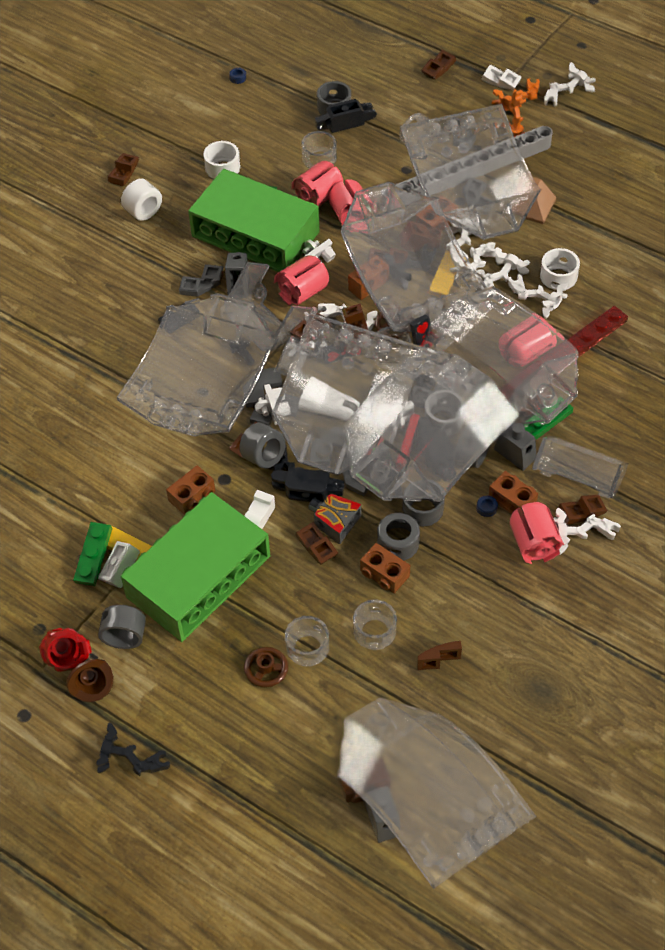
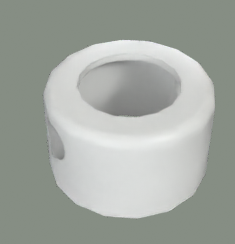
M217 141L205 148L203 155L206 173L209 177L215 179L223 168L236 174L239 173V151L233 143ZM223 161H224V162H228V163H225V164H216V163H218V162H223Z
M137 179L130 183L121 197L122 207L140 221L147 220L156 214L162 203L160 191L145 179Z
M561 248L552 249L545 253L542 258L540 273L542 283L553 290H557L558 285L552 282H556L559 285L568 283L567 289L573 287L577 282L580 261L578 256L570 250ZM564 257L568 262H563L560 258ZM555 269H561L566 271L568 274H556L551 271Z

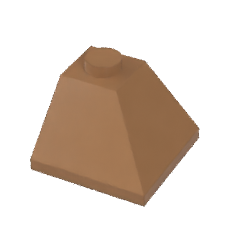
M524 174L517 186L509 214L544 224L556 201V197L541 179Z

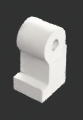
M257 490L245 517L263 529L275 509L274 496Z

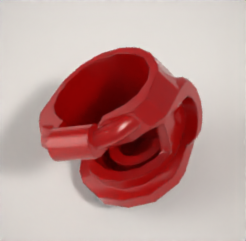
M56 628L48 631L39 646L43 662L54 667L57 672L74 669L79 664L85 662L92 652L89 639H86L72 628Z

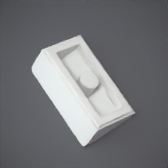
M117 541L98 579L115 587L122 588L121 575L127 567H131L135 563L140 551L131 544Z

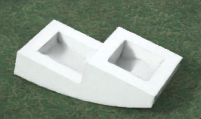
M490 65L481 80L503 89L514 90L521 76L509 69L502 72Z

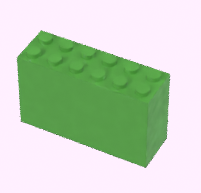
M224 168L188 210L192 237L231 253H246L248 260L277 272L298 261L303 254V249H305V242L308 239L313 241L320 232L318 205Z
M211 492L208 496L203 497L195 508L188 511L182 520L172 525L162 538L157 539L147 552L142 553L131 567L129 566L123 571L121 580L126 598L179 641L183 642L270 557L268 533Z

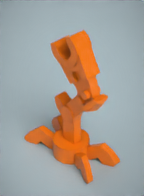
M530 78L527 79V92L521 93L522 99H537L539 79H537L536 83L530 82ZM494 89L493 94L498 96L499 99L493 100L491 104L501 105L505 111L510 110L513 112L508 103V100L512 99L511 96L506 95L504 97L501 90Z
M522 90L514 92L511 96L512 99L508 100L509 107L514 114L513 124L511 125L508 121L500 124V126L509 130V135L512 138L526 133L523 132L524 127L520 124L523 121V117L520 116L518 105L526 102V99L521 97Z

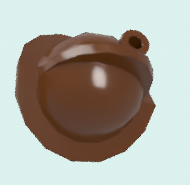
M102 659L87 660L79 664L71 671L67 678L66 687L68 692L84 702L102 700L113 687L114 676L112 669Z

